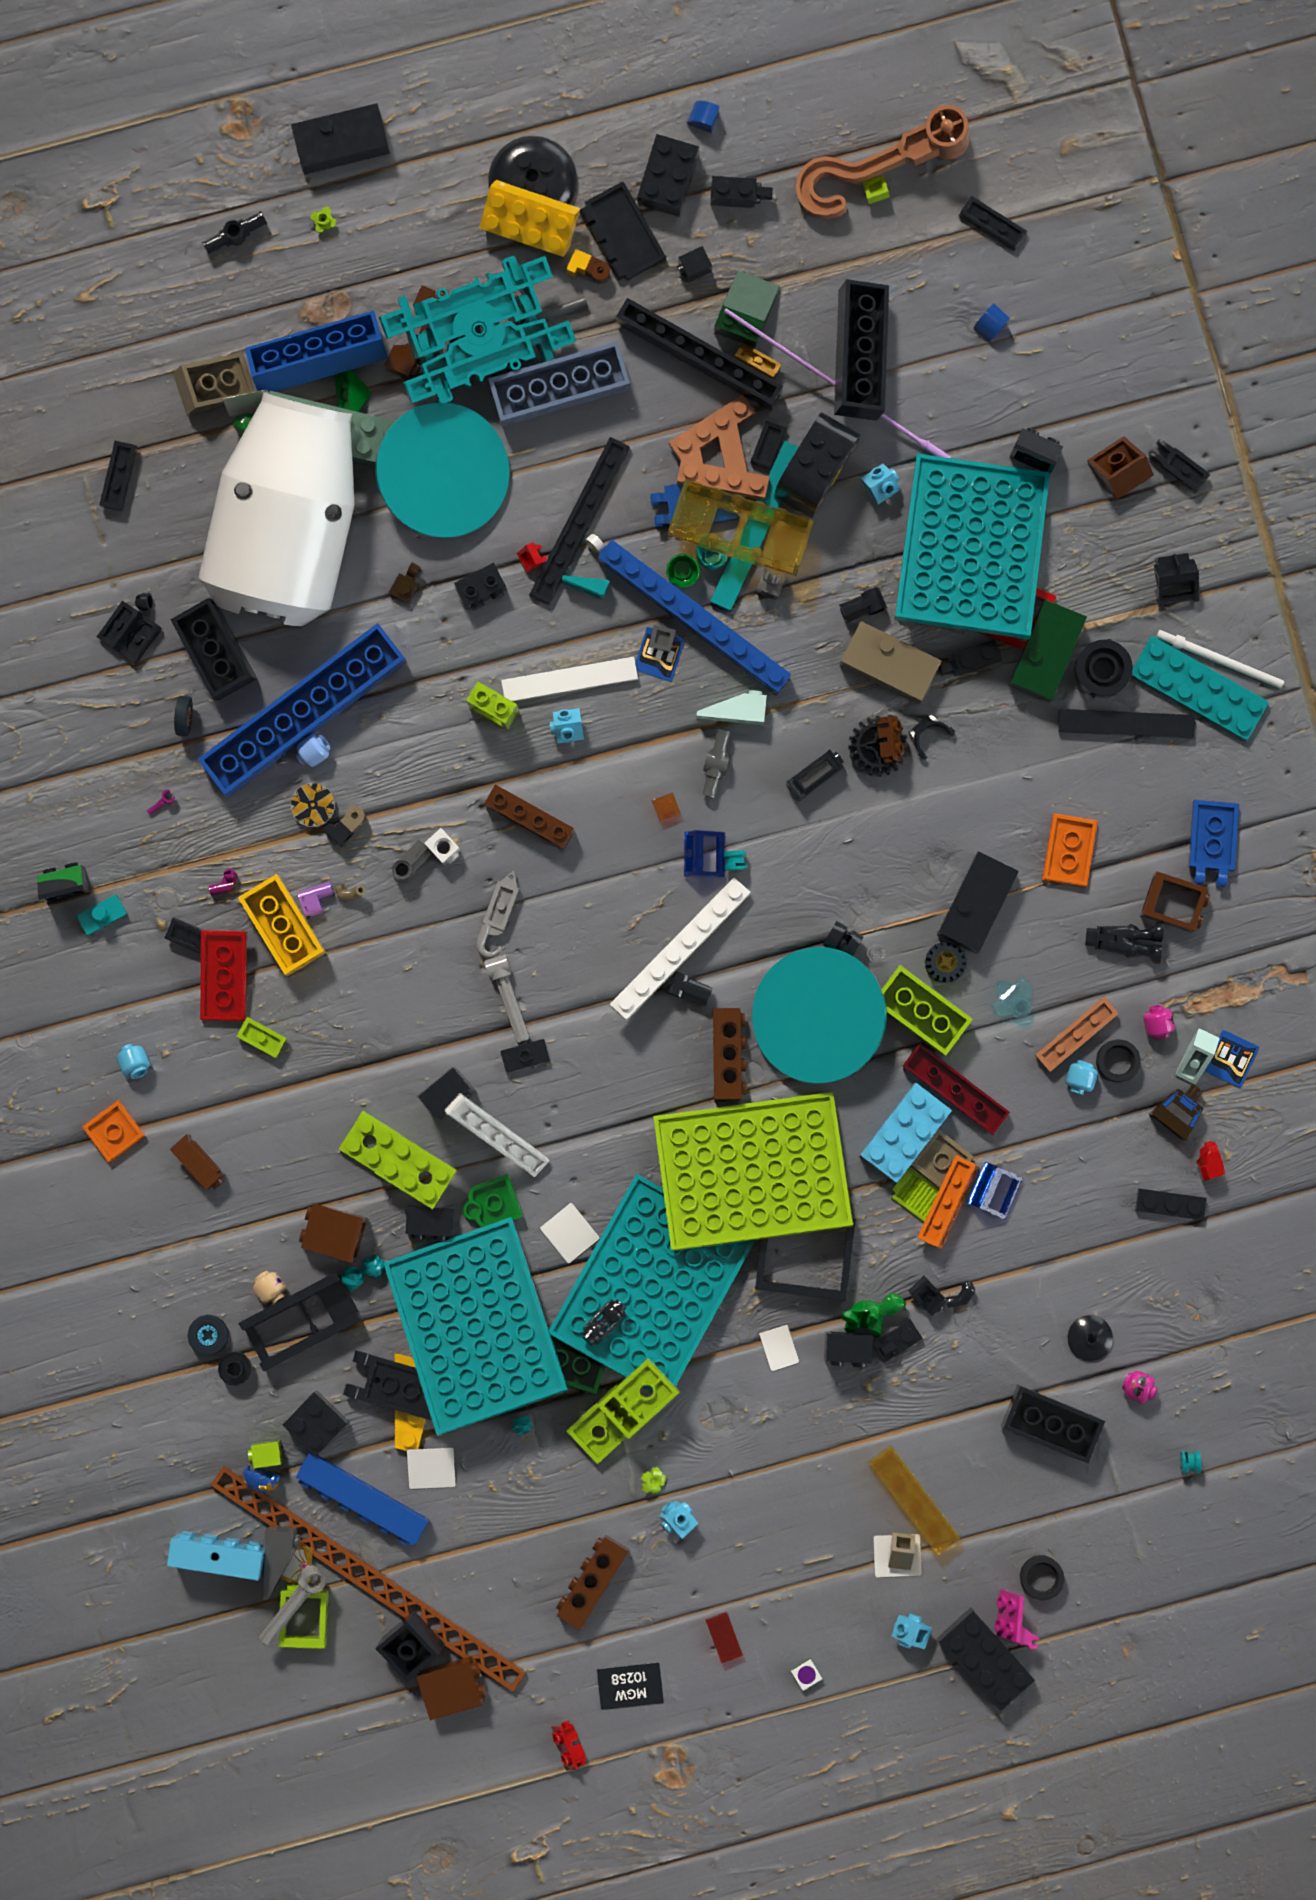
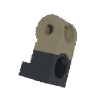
M351 806L346 810L345 817L335 827L329 823L324 828V831L342 847L364 824L366 819L365 813L359 806Z

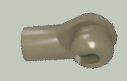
M342 884L335 887V892L340 900H356L366 893V889L363 885H358L347 890V886Z

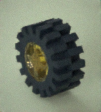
M944 941L937 943L926 954L925 968L929 976L934 978L935 981H940L941 983L953 982L966 969L967 958H965V952L961 950L959 945H955L953 942Z

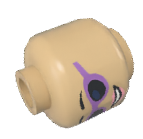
M264 1271L254 1279L253 1291L264 1305L272 1303L274 1305L285 1298L284 1293L287 1287L276 1272Z

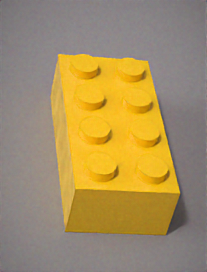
M495 180L488 192L479 229L564 257L569 251L580 208Z
M275 874L238 897L286 976L293 974L326 953L279 875Z

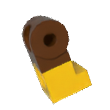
M575 249L567 267V275L575 278L578 272L590 277L596 284L606 283L610 277L609 265L596 257Z

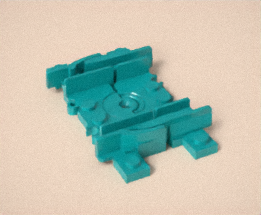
M514 256L507 257L501 260L504 271L494 275L489 272L485 274L487 277L486 284H481L478 277H475L472 283L451 290L449 296L445 288H440L435 292L437 299L432 297L413 305L417 316L413 317L407 298L404 295L398 298L401 309L378 317L386 339L406 332L413 359L420 358L422 362L420 367L423 375L403 382L411 404L436 394L439 402L444 404L453 399L450 389L462 384L467 387L471 386L469 382L471 375H475L478 378V382H482L484 376L505 369L507 364L511 371H516L521 367L519 360L524 362L537 357L533 348L534 345L537 346L543 363L554 360L553 350L576 342L569 320L549 328L545 318L537 320L536 314L541 313L542 309L533 285L553 278L545 256L519 266ZM519 291L521 295L514 297L513 292ZM505 319H508L509 321L499 324L500 321H503ZM523 319L524 324H521V325H515V324H514V322H517V321ZM423 325L426 326V330L415 335V328ZM477 325L482 327V333L480 334L475 331ZM454 338L458 339L447 345L446 352L433 357V352L446 348L444 342Z

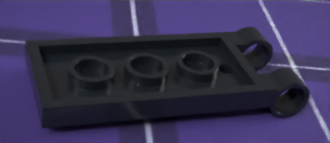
M355 1350L353 1362L369 1366V1374L365 1388L346 1383L343 1395L432 1421L416 1367ZM376 1377L380 1378V1383L378 1384L374 1381Z

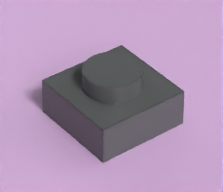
M654 625L649 648L671 653L676 630Z

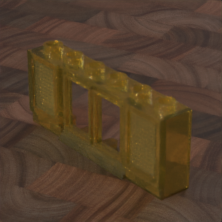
M685 479L667 535L760 567L765 566L796 576L814 520L808 519L803 515L789 513L782 508L767 506L760 501L754 502L745 499L738 494H729L719 488H711L697 481ZM718 508L741 515L734 539L731 542L719 539L718 535L714 533L709 535ZM747 518L771 525L763 552L758 547L750 549L740 545V539Z

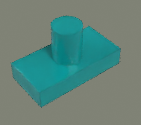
M115 894L76 916L86 935L89 936L123 918L128 913L119 896Z

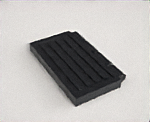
M624 181L584 202L585 207L580 209V214L586 225L595 222V224L589 227V230L597 244L606 242L599 248L607 262L617 261L610 266L617 280L626 277L628 281L666 260V255Z

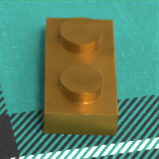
M745 343L741 345L734 355V358L772 380L782 366L779 362Z

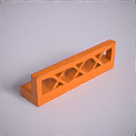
M955 1155L918 1234V1239L942 1249L979 1170V1166Z

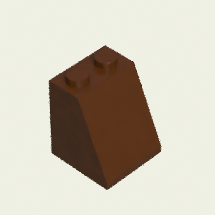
M314 1203L312 1207H308L305 1220L308 1221L306 1230L302 1229L299 1237V1242L302 1243L301 1248L347 1262H356L368 1218Z

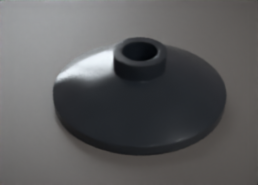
M1086 1315L1072 1323L1068 1330L1067 1341L1069 1348L1078 1358L1086 1361H1095L1103 1358L1110 1351L1113 1344V1333L1105 1320L1098 1316ZM1090 1334L1095 1336L1093 1343H1089L1087 1340Z

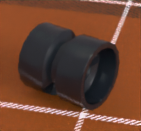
M836 921L822 946L841 950L853 956L864 936L854 930L849 932L847 926ZM844 939L848 944H843L841 942Z

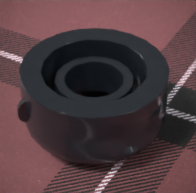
M1111 639L1097 640L1088 644L1078 655L1074 667L1078 685L1092 698H1107L1118 694L1128 684L1133 670L1132 660L1127 650ZM1100 659L1109 661L1113 667L1112 676L1108 679L1098 678L1093 672L1095 661Z

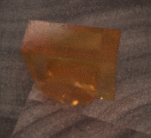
M673 792L652 800L660 822L681 814Z

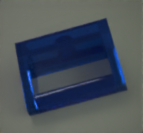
M702 830L685 832L684 877H725V832ZM704 837H716V872L703 871Z
M985 1162L968 1204L1005 1220L1023 1178L996 1165ZM1003 1174L1013 1180L998 1212L988 1206Z

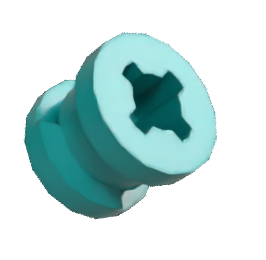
M746 851L724 852V858L727 860L725 871L746 870L747 864L744 861Z
M1181 1451V1474H1187L1189 1471L1201 1474L1202 1462L1200 1451H1194L1193 1453Z

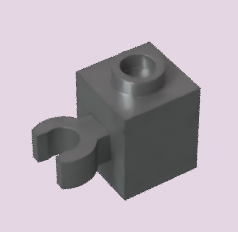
M772 563V565L766 564L756 593L777 600L787 577V571L784 570V567L776 563Z

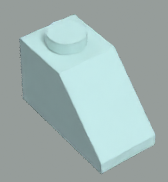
M1198 1029L1175 1075L1196 1085L1215 1054L1219 1038L1202 1029Z

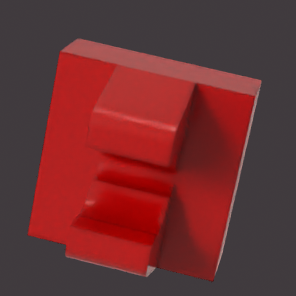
M529 543L517 552L526 573L534 571L547 560V556L540 557L538 551L542 546L539 544Z

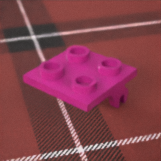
M1000 1589V1595L997 1598L998 1617L995 1621L996 1635L1020 1645H1026L1030 1649H1036L1038 1645L1032 1644V1640H1039V1638L1022 1626L1024 1596Z

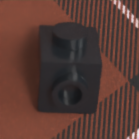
M922 1276L908 1290L913 1298L931 1316L941 1311L948 1302L925 1276Z

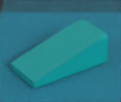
M565 575L562 577L564 585L601 600L605 598L610 586V581L604 579Z

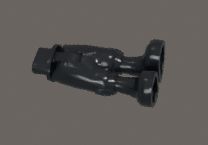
M1156 922L1153 928L1147 930H1139L1133 924L1128 926H1097V928H1087L1085 946H1095L1096 950L1123 954L1128 958L1142 954L1149 957L1152 963L1160 964L1162 945H1143L1134 941L1149 940L1162 943L1164 922Z

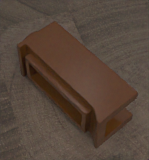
M186 1134L170 1149L206 1190L211 1188L215 1190L224 1182L222 1178L226 1174L220 1173L222 1170L195 1140H191L190 1134Z

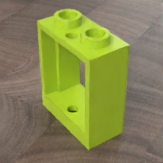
M478 681L466 700L470 709L507 731L519 713L516 703Z
M287 1585V1588L281 1590L280 1609L299 1585ZM322 1589L314 1595L309 1594L307 1597L321 1598L319 1636L286 1635V1624L279 1633L278 1647L324 1649L327 1646L329 1590Z

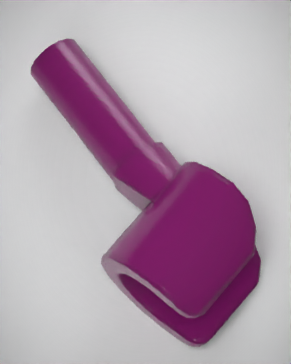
M164 790L162 799L147 810L150 815L165 804L171 805L175 802V796L171 800L164 798L171 790Z

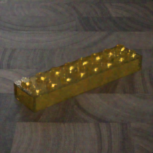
M891 1444L868 1461L937 1555L960 1539V1536Z

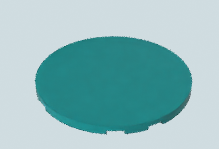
M429 403L415 407L403 414L383 436L376 457V481L389 511L409 529L429 537L454 538L480 528L497 512L508 488L509 461L500 436L481 415L458 404Z
M827 947L801 949L780 959L770 968L760 982L752 1008L754 1034L765 1057L782 1073L796 1080L808 1083L835 1082L858 1072L879 1048L884 1036L887 1020L885 998L883 997L879 982L870 969L856 957L841 950Z

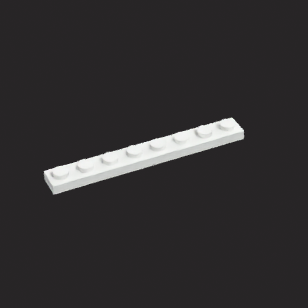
M733 878L610 1003V1007L627 1021L738 908L751 892L737 879Z

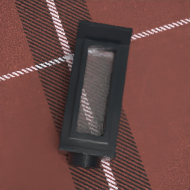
M829 749L810 765L787 780L786 785L792 788L800 802L842 771V763L844 761L837 752L833 753Z

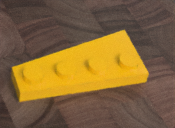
M395 1353V1362L415 1367L413 1357ZM395 1410V1448L405 1451L419 1449L426 1419Z

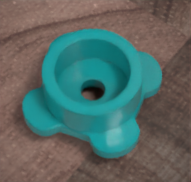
M521 1417L512 1421L511 1430L512 1433L523 1435L529 1433L534 1425L530 1422L529 1417Z

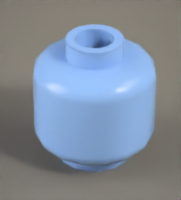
M312 733L297 744L298 753H296V757L302 765L307 764L310 767H315L328 758L330 745L324 736Z

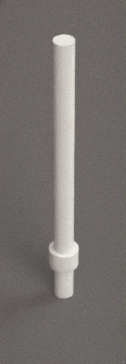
M1159 629L1156 638L1172 644V647L1178 650L1182 648L1279 689L1284 684V681L1186 641L1185 637L1178 634L1174 636Z

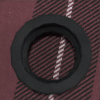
M1117 1039L1107 1042L1101 1046L1096 1056L1097 1070L1103 1078L1111 1082L1128 1081L1136 1075L1140 1068L1141 1059L1139 1051L1127 1040ZM1113 1048H1123L1131 1056V1066L1123 1074H1113L1105 1065V1056Z
M1037 1555L1031 1557L1023 1564L1020 1571V1583L1024 1591L1032 1598L1041 1601L1050 1600L1063 1589L1065 1581L1064 1572L1060 1564L1053 1558ZM1036 1565H1048L1055 1572V1583L1047 1591L1035 1590L1029 1583V1573Z

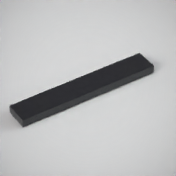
M1059 709L1058 732L1194 738L1195 715Z

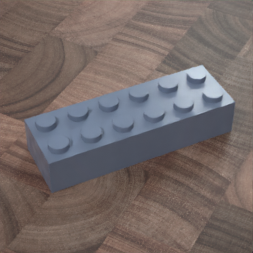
M618 341L488 378L502 427L630 390V381Z

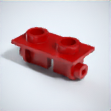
M567 1720L562 1722L561 1726H552V1738L561 1750L562 1754L560 1757L563 1765L568 1770H577L578 1767L585 1765L587 1757L581 1743L574 1746L571 1743L579 1739L573 1723L570 1724V1721Z

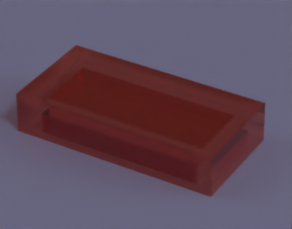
M727 1611L705 1619L721 1664L743 1656Z

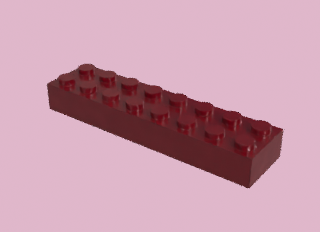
M920 1043L902 1065L907 1071L991 1135L996 1132L1010 1113Z

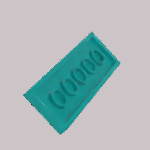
M1154 636L1149 638L1133 666L1131 677L1245 742L1248 741L1269 704V701Z

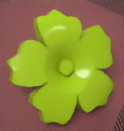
M653 1467L651 1473L647 1471L642 1474L641 1480L644 1483L641 1490L646 1494L649 1492L652 1494L659 1493L661 1491L660 1486H664L666 1482V1476L662 1474L658 1467Z

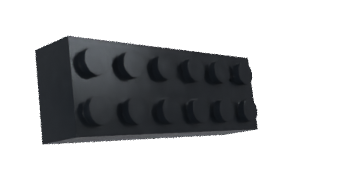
M846 279L839 289L834 415L877 421L885 412L889 285Z

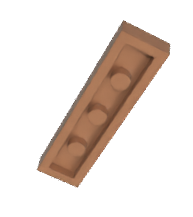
M1105 996L1102 997L1037 1052L1035 1056L1051 1072L1119 1013Z

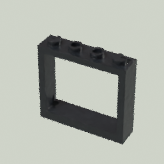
M852 1218L853 1227H847L840 1290L764 1281L768 1238L761 1239L755 1289L846 1301L856 1219Z

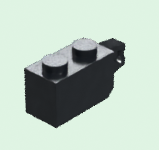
M712 176L711 206L753 208L755 204H761V200H772L773 188L762 187V183L757 182V179Z

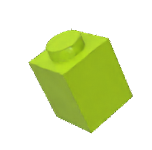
M281 1440L251 1445V1450H248L249 1463H253L254 1468L283 1464Z

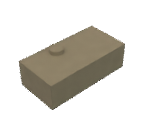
M860 621L841 659L840 666L920 705L941 660Z

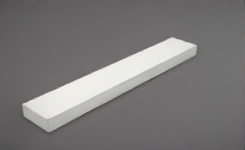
M634 657L501 681L504 697L515 702L638 680L635 659Z
M461 1093L445 1110L449 1116L533 1177L550 1161L544 1154Z

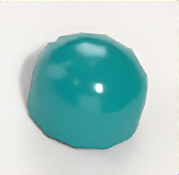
M715 533L704 534L698 540L695 549L697 561L703 567L710 570L723 567L727 563L730 553L726 541L720 539Z

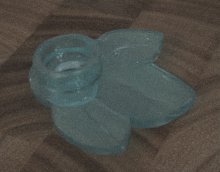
M1021 976L1015 985L1005 981L997 982L996 993L999 1000L991 1005L994 1011L1001 1016L1013 1015L1020 1019L1027 1017L1032 1011V1004L1029 1000L1032 995V987L1029 981L1024 976ZM1018 1003H1022L1024 1005V1010L1022 1012L1016 1009V1005Z

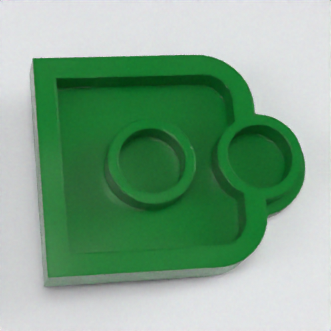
M509 1174L473 1186L468 1194L469 1200L465 1202L462 1209L464 1217L469 1221H477L480 1227L510 1217L513 1220L524 1217Z

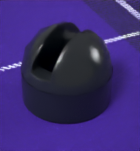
M141 593L136 596L135 606L139 610H152L153 599L151 593Z

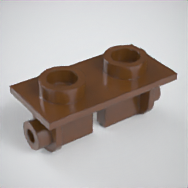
M893 715L880 717L879 722H877L879 739L887 738V742L879 743L881 759L884 760V763H890L893 760L901 762L903 761L904 746L900 742L899 733L902 731L900 720H898L897 716Z

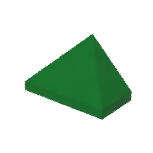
M353 370L334 375L338 407L358 412L371 395L370 390Z

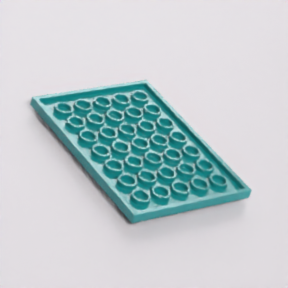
M917 453L894 620L1030 639L1050 472Z
M636 1173L549 1329L550 1335L626 1378L649 1358L670 1382L676 1386L756 1240L671 1251L663 1188ZM610 1299L613 1301L619 1300L626 1307L624 1311L626 1313L625 1318L600 1344L592 1347L581 1337L582 1328ZM603 1314L596 1321L600 1320ZM612 1323L607 1325L606 1330L612 1325ZM650 1385L642 1386L653 1393V1388Z
M512 1217L384 1262L387 1277L437 1436L568 1391Z

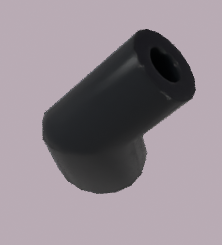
M964 1281L961 1284L962 1289L958 1295L946 1297L948 1308L967 1305L976 1291L971 1281Z

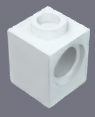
M442 828L425 842V845L443 865L447 862L449 864L453 863L460 856L458 854L460 848ZM446 842L450 844L448 853L441 854L438 852V846L441 843Z

